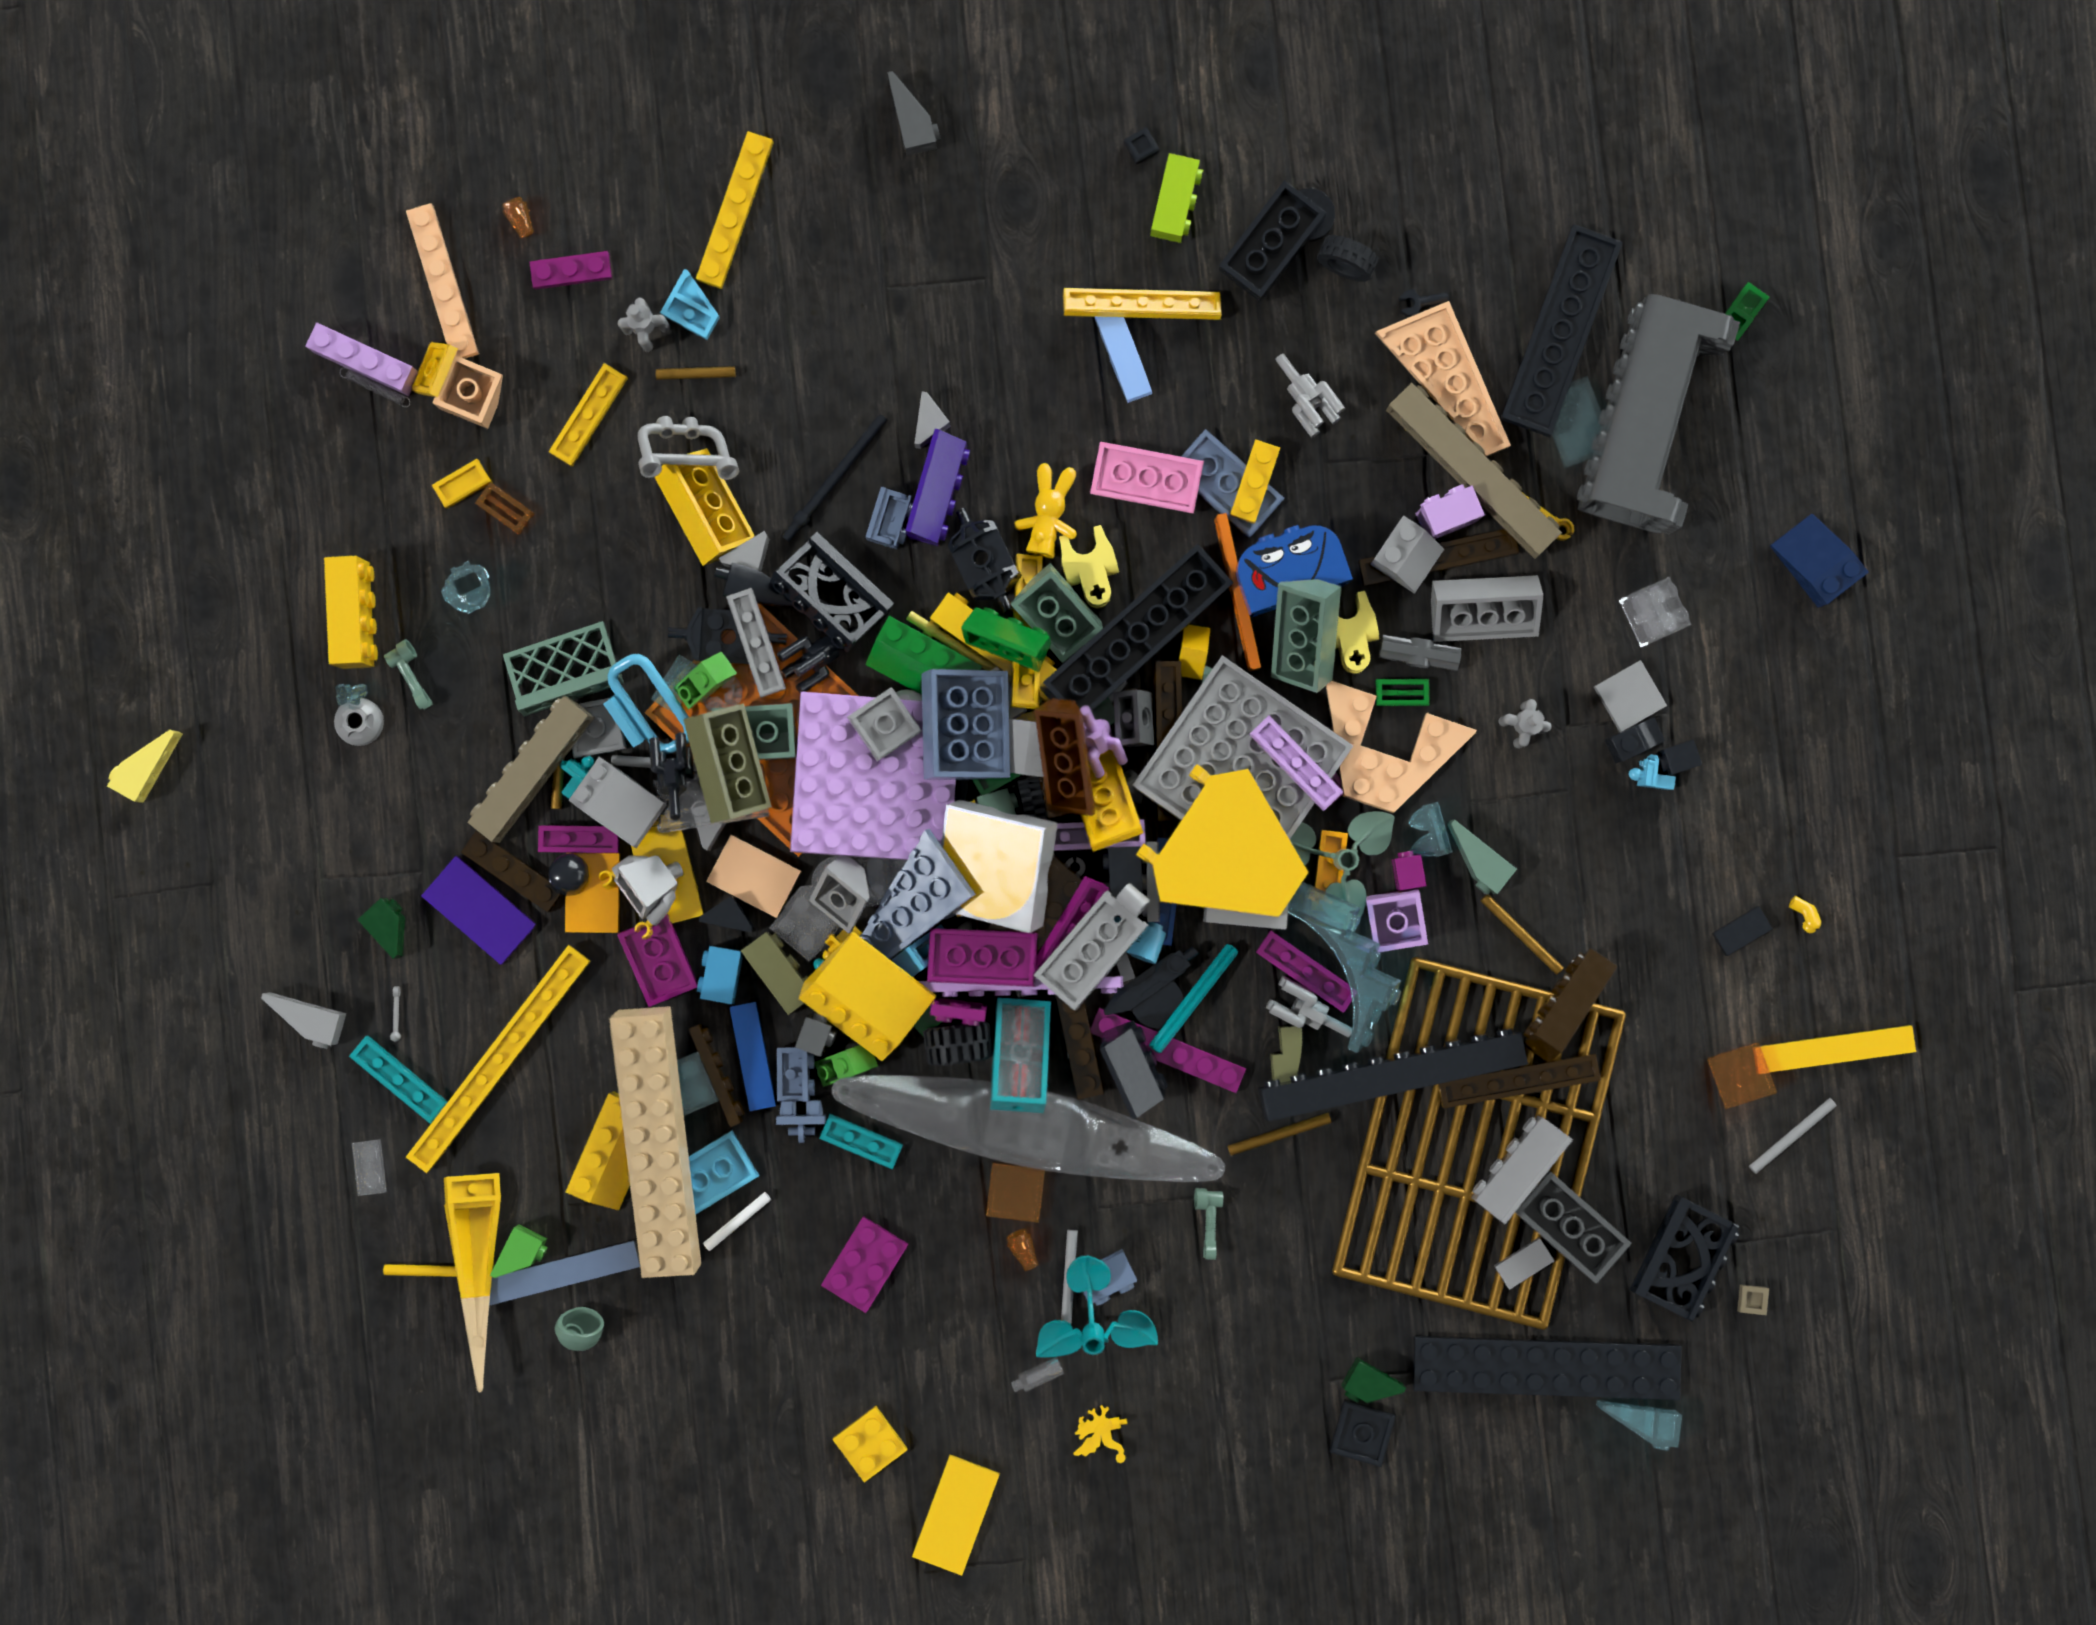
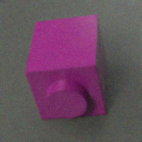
M1413 851L1397 853L1398 858L1391 859L1397 891L1426 886L1421 855L1414 856Z

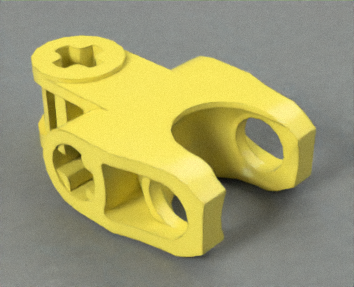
M1101 525L1093 527L1096 546L1088 554L1076 553L1070 545L1069 538L1064 535L1059 536L1065 579L1070 586L1081 584L1087 604L1095 609L1103 608L1109 603L1111 588L1107 576L1119 573L1113 547L1106 538ZM1095 588H1098L1100 592H1105L1102 594V599L1097 600L1096 596H1091Z
M1365 591L1357 592L1356 594L1357 613L1355 617L1343 619L1338 616L1336 648H1339L1343 668L1351 674L1360 673L1368 666L1370 652L1367 642L1379 640L1376 616ZM1354 653L1357 657L1362 658L1358 665H1356L1355 661L1350 662V658Z

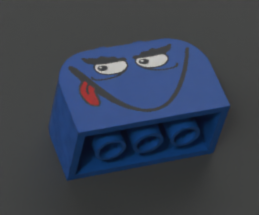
M1299 525L1285 529L1281 536L1274 537V534L1263 536L1258 539L1259 541L1255 545L1249 547L1242 554L1236 568L1237 581L1250 618L1276 609L1278 584L1280 582L1319 579L1343 587L1348 585L1353 579L1338 537L1331 530L1322 526H1308L1300 529Z

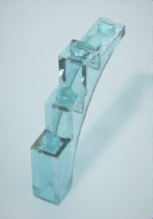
M1302 882L1289 902L1288 913L1302 920L1316 931L1334 951L1342 965L1351 989L1354 1009L1353 1030L1348 1049L1358 1053L1364 1046L1368 1047L1374 1035L1371 1032L1373 1023H1378L1382 1011H1385L1391 1004L1395 1005L1401 994V990L1398 989L1401 980L1375 969L1381 957V954L1378 953L1381 944L1355 933L1361 919L1358 916L1361 907Z

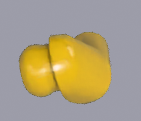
M1794 896L1789 903V908L1803 914L1805 919L1803 929L1808 933H1814L1821 926V919L1816 907Z

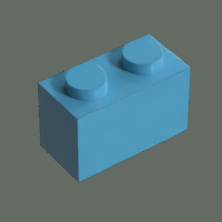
M709 946V951H704L702 966H706L704 977H699L697 992L701 993L700 999L727 1004L735 1003L743 959L741 951L717 946Z

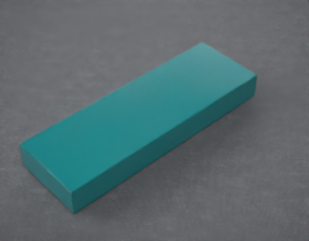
M829 1114L819 1138L892 1170L903 1146L902 1143L833 1114Z

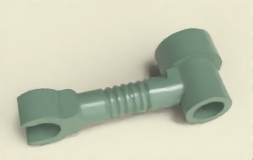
M405 639L396 644V648L385 654L384 658L391 668L398 667L413 693L412 696L418 708L425 710L433 705L425 690L420 686L408 665L411 660L417 657V654L411 643Z
M1195 1188L1194 1207L1196 1210H1206L1203 1258L1216 1260V1209L1223 1206V1192L1207 1191V1188Z

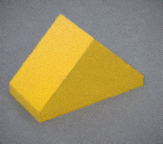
M1187 625L1183 629L1178 660L1181 661V677L1202 680L1208 653L1210 628Z

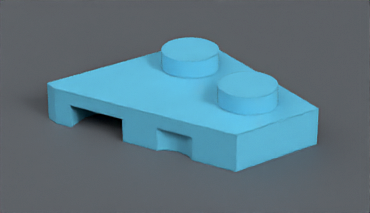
M684 269L660 314L708 340L720 317L688 270Z

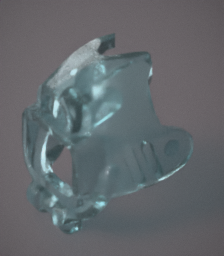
M469 561L464 562V565L457 568H451L452 574L447 578L445 586L441 590L445 601L456 610L467 614L485 607L491 592L488 580L489 575L486 569L480 565H471ZM475 572L481 582V586L459 595L454 582Z

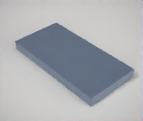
M1206 429L1181 456L1204 461L1198 494L1220 514L1227 513L1228 521L1248 538L1255 533L1284 500V497L1268 484L1255 524L1229 516L1246 464Z

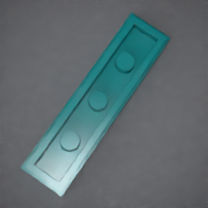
M365 1036L349 1056L430 1124L448 1102L369 1036Z

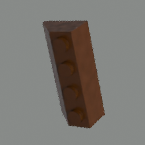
M1052 698L1034 709L1048 810L1093 816L1095 809L1082 712L1075 701Z

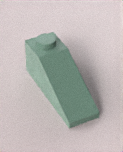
M1455 819L1450 820L1447 825L1472 878L1477 881L1475 886L1486 895L1490 892L1498 894L1517 869Z

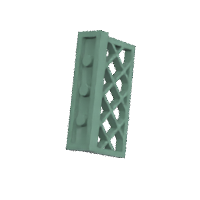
M603 621L503 654L516 697L517 710L523 716L551 708L552 704L558 698L562 699L563 696L575 700L610 688L607 675L609 669L617 663ZM600 630L602 639L598 647L586 642L590 633ZM571 639L579 643L572 656L561 651L565 641ZM583 646L595 650L589 663L577 658ZM544 648L554 651L547 664L536 659L540 650ZM600 653L609 658L610 667L600 670L593 666ZM558 654L570 659L564 672L552 667ZM523 656L529 659L524 670L520 672L514 669L511 659ZM534 662L545 667L539 680L527 675ZM574 662L586 667L582 676L577 678L568 675ZM550 670L561 675L557 684L553 686L543 683ZM620 673L618 676V680L620 684H623L624 681L622 678V674ZM525 678L536 683L531 693L522 696L520 686Z

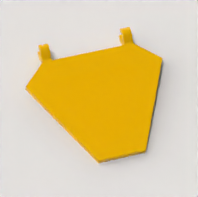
M1196 764L1188 776L1204 784V787L1160 854H1156L1145 844L1136 853L1139 858L1153 866L1159 901L1280 917L1308 874L1306 867L1249 769L1211 776L1205 769Z

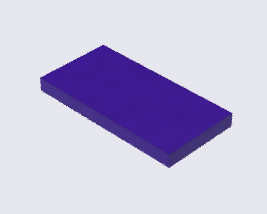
M458 856L453 858L421 895L500 965L506 962L537 926L534 921Z

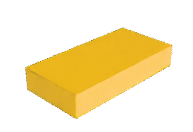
M475 459L434 483L432 487L444 507L448 509L489 485L492 481L480 461Z

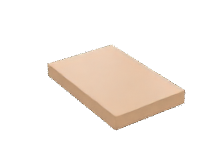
M730 835L706 882L778 918L802 871Z

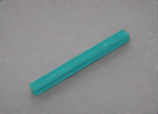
M1230 944L1224 946L1149 1043L1152 1050L1161 1053L1236 957L1238 950Z

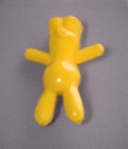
M1043 463L1038 467L1039 494L1035 500L1037 516L1020 519L1014 523V527L1017 530L1033 527L1031 538L1026 548L1027 553L1053 559L1055 557L1057 531L1069 539L1076 537V531L1059 520V517L1065 510V496L1076 477V471L1073 468L1068 467L1062 471L1055 489L1052 490V470L1047 463Z

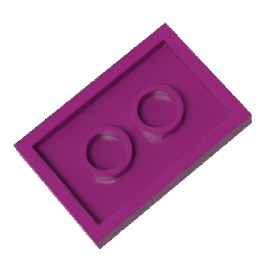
M668 913L657 926H652L653 935L649 939H642V936L647 932L646 926L642 927L638 933L635 932L634 926L617 934L648 1007L698 986V982Z
M936 997L931 1005L930 1015H935L937 1021L952 1022L953 1018L963 1019V1024L979 1025L980 1021H985L988 1004Z
M863 1216L821 1286L867 1313L908 1246V1243Z

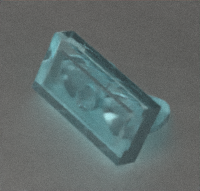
M1435 802L1422 806L1411 816L1408 824L1419 830H1429V833L1419 838L1412 846L1411 851L1422 856L1436 857L1452 853L1439 803Z

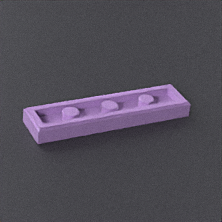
M1270 715L1249 734L1323 811L1343 793L1334 781Z

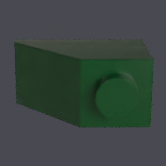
M380 898L357 920L393 959H398L403 955L405 917L401 914L403 909L392 898L390 900L388 898Z
M1356 1357L1341 1384L1343 1389L1346 1390L1344 1395L1358 1403L1360 1399L1369 1403L1404 1393L1406 1390L1403 1383Z

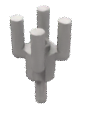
M637 298L635 304L630 305L626 311L627 317L618 320V326L625 335H630L632 332L637 334L638 343L646 352H650L653 349V344L649 340V333L653 331L654 327H659L662 332H667L670 329L666 318L663 315H653L643 298Z
M1284 353L1275 359L1292 382L1287 388L1297 402L1293 406L1292 412L1311 438L1319 434L1318 427L1324 423L1315 410L1317 407L1322 409L1332 424L1337 423L1341 419L1338 414L1343 412L1345 407L1325 381H1320L1316 384L1309 374L1300 376Z
M1533 699L1523 702L1520 706L1522 711L1517 715L1507 714L1499 718L1501 726H1514L1515 730L1519 733V738L1513 741L1515 748L1527 746L1531 735L1543 734L1552 728L1550 722L1544 721L1543 714L1539 710L1536 711L1537 703Z
M1285 976L1281 977L1278 985L1282 987V990L1297 998L1291 1009L1270 999L1266 1005L1269 1013L1298 1028H1302L1306 1024L1318 1030L1323 1024L1346 1037H1350L1353 1028L1327 1015L1329 1006L1317 1001V996L1311 990Z

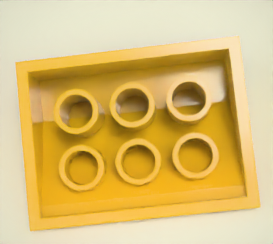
M852 932L805 980L798 999L822 1017L827 1018L830 1023L879 1060L883 1061L908 1034L936 998V994L855 932Z

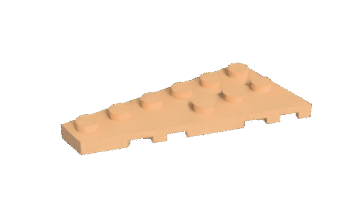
M1449 301L1376 331L1375 334L1434 401L1446 411L1450 419L1454 423H1458L1465 430V436L1472 443L1475 441L1484 449L1486 457L1511 446Z

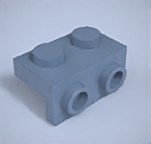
M795 1047L777 1048V1101L808 1102L810 1096L815 1095V1081L810 1080V1069H814L815 1065L814 1054Z

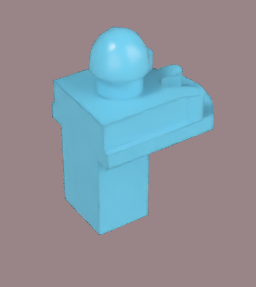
M1653 754L1643 761L1640 760L1639 768H1633L1628 773L1632 780L1638 781L1637 786L1664 790H1674L1676 778L1675 776L1658 774L1659 758Z

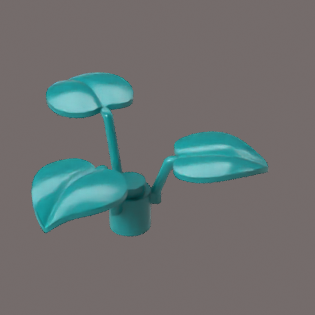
M1081 1256L1069 1265L1066 1280L1069 1288L1074 1292H1084L1087 1290L1089 1324L1084 1327L1081 1333L1080 1329H1073L1067 1321L1054 1320L1046 1323L1039 1332L1036 1357L1068 1355L1078 1351L1082 1345L1086 1353L1092 1355L1099 1354L1104 1349V1342H1108L1110 1333L1115 1344L1125 1348L1158 1345V1335L1151 1319L1144 1313L1136 1310L1120 1313L1118 1322H1111L1104 1333L1103 1328L1094 1322L1092 1290L1099 1291L1106 1288L1111 1281V1272L1103 1261L1091 1256Z

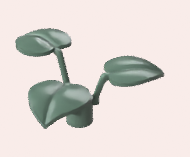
M1373 811L1356 816L1348 827L1349 837L1356 841L1352 845V850L1342 849L1336 853L1313 849L1312 847L1316 843L1315 832L1309 825L1302 822L1290 838V842L1304 865L1309 862L1310 853L1332 858L1335 867L1343 871L1341 883H1332L1326 888L1323 894V904L1330 916L1348 928H1352L1361 918L1367 898L1366 890L1360 881L1350 880L1346 882L1350 871L1355 869L1359 863L1357 847L1359 846L1361 852L1366 855H1378L1384 852L1392 838L1395 819L1392 814Z

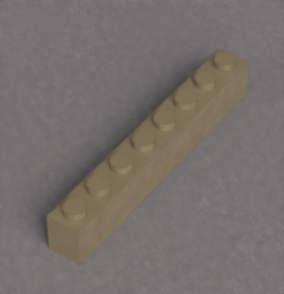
M1411 383L1389 404L1386 411L1460 485L1463 484L1465 488L1473 486L1480 505L1536 559L1562 533L1559 530V524L1552 517H1546L1540 511V505L1533 498L1530 497L1528 499L1521 492V486L1514 479L1509 480L1502 473L1504 471L1503 468L1496 461H1490L1484 455V449L1477 442L1474 441L1472 443L1465 436V430L1458 423L1453 424L1446 417V411L1440 405H1434L1428 399V393L1421 386L1418 385L1416 387Z

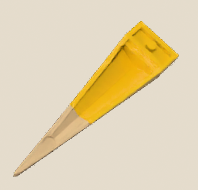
M499 1173L444 1178V1207L476 1387L479 1393L483 1390L492 1281L490 1274L493 1270L501 1203Z

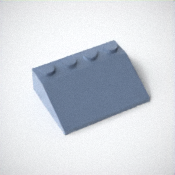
M931 669L921 673L924 780L1010 778L1008 671Z

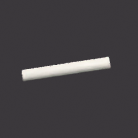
M766 1192L761 1194L703 1243L704 1246L711 1251L771 1201L769 1195Z

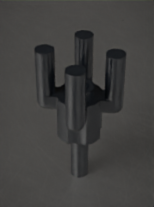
M852 626L846 631L849 633H853L857 630V628ZM803 636L777 653L779 660L784 662L802 650L803 656L780 670L782 678L785 680L795 673L800 677L811 669L816 672L796 685L799 693L808 691L829 676V670L826 665L839 657V650L832 643L830 637H821L812 643L808 636Z
M677 733L675 735L676 759H667L666 752L660 751L659 738L653 737L649 739L651 770L657 773L660 792L663 795H669L670 819L679 820L681 818L680 796L683 792L687 791L686 781L689 782L694 779L693 754L691 747H688L686 744L685 733Z

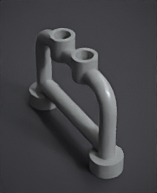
M662 416L657 419L656 423L646 424L638 431L637 439L642 454L638 464L641 475L644 477L652 478L659 475L662 470L661 464L716 466L719 477L724 480L733 479L739 473L737 461L729 456L722 433L712 426L698 425V421L694 417L685 418L682 424H673L669 416ZM659 434L660 437L665 439L671 438L673 435H685L688 439L708 436L715 441L718 455L652 453L648 435Z

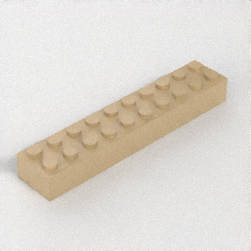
M671 1007L617 1010L610 1017V1026L642 1278L694 1275L701 1265Z

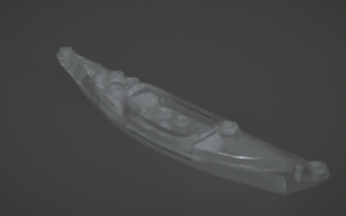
M857 1076L840 1078L832 1087V1095L835 1100L864 1115L932 1141L1010 1164L1074 1175L1175 1182L1213 1181L1222 1177L1225 1172V1165L1221 1158L1194 1143L1136 1119L1132 1120L1131 1117L1048 1091L1044 1113L990 1110L991 1081L926 1076ZM1119 1140H1123V1144L1127 1146L1126 1150L1116 1153V1149L1112 1148V1145L1118 1144Z

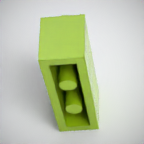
M1169 153L1150 236L1181 243L1182 235L1188 236L1191 220L1186 218L1188 210L1194 211L1197 195L1192 194L1194 184L1200 185L1203 173L1202 169H1198L1200 160Z

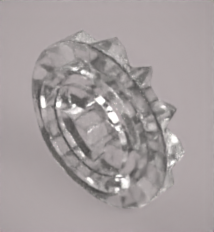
M735 676L722 686L723 689L732 688L724 694L726 703L720 697H710L711 695L702 700V703L708 710L712 712V708H726L740 704L742 687Z

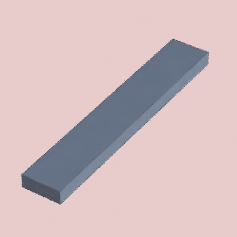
M632 1240L523 1268L496 1278L492 1277L489 1306L640 1267V1259L636 1241Z

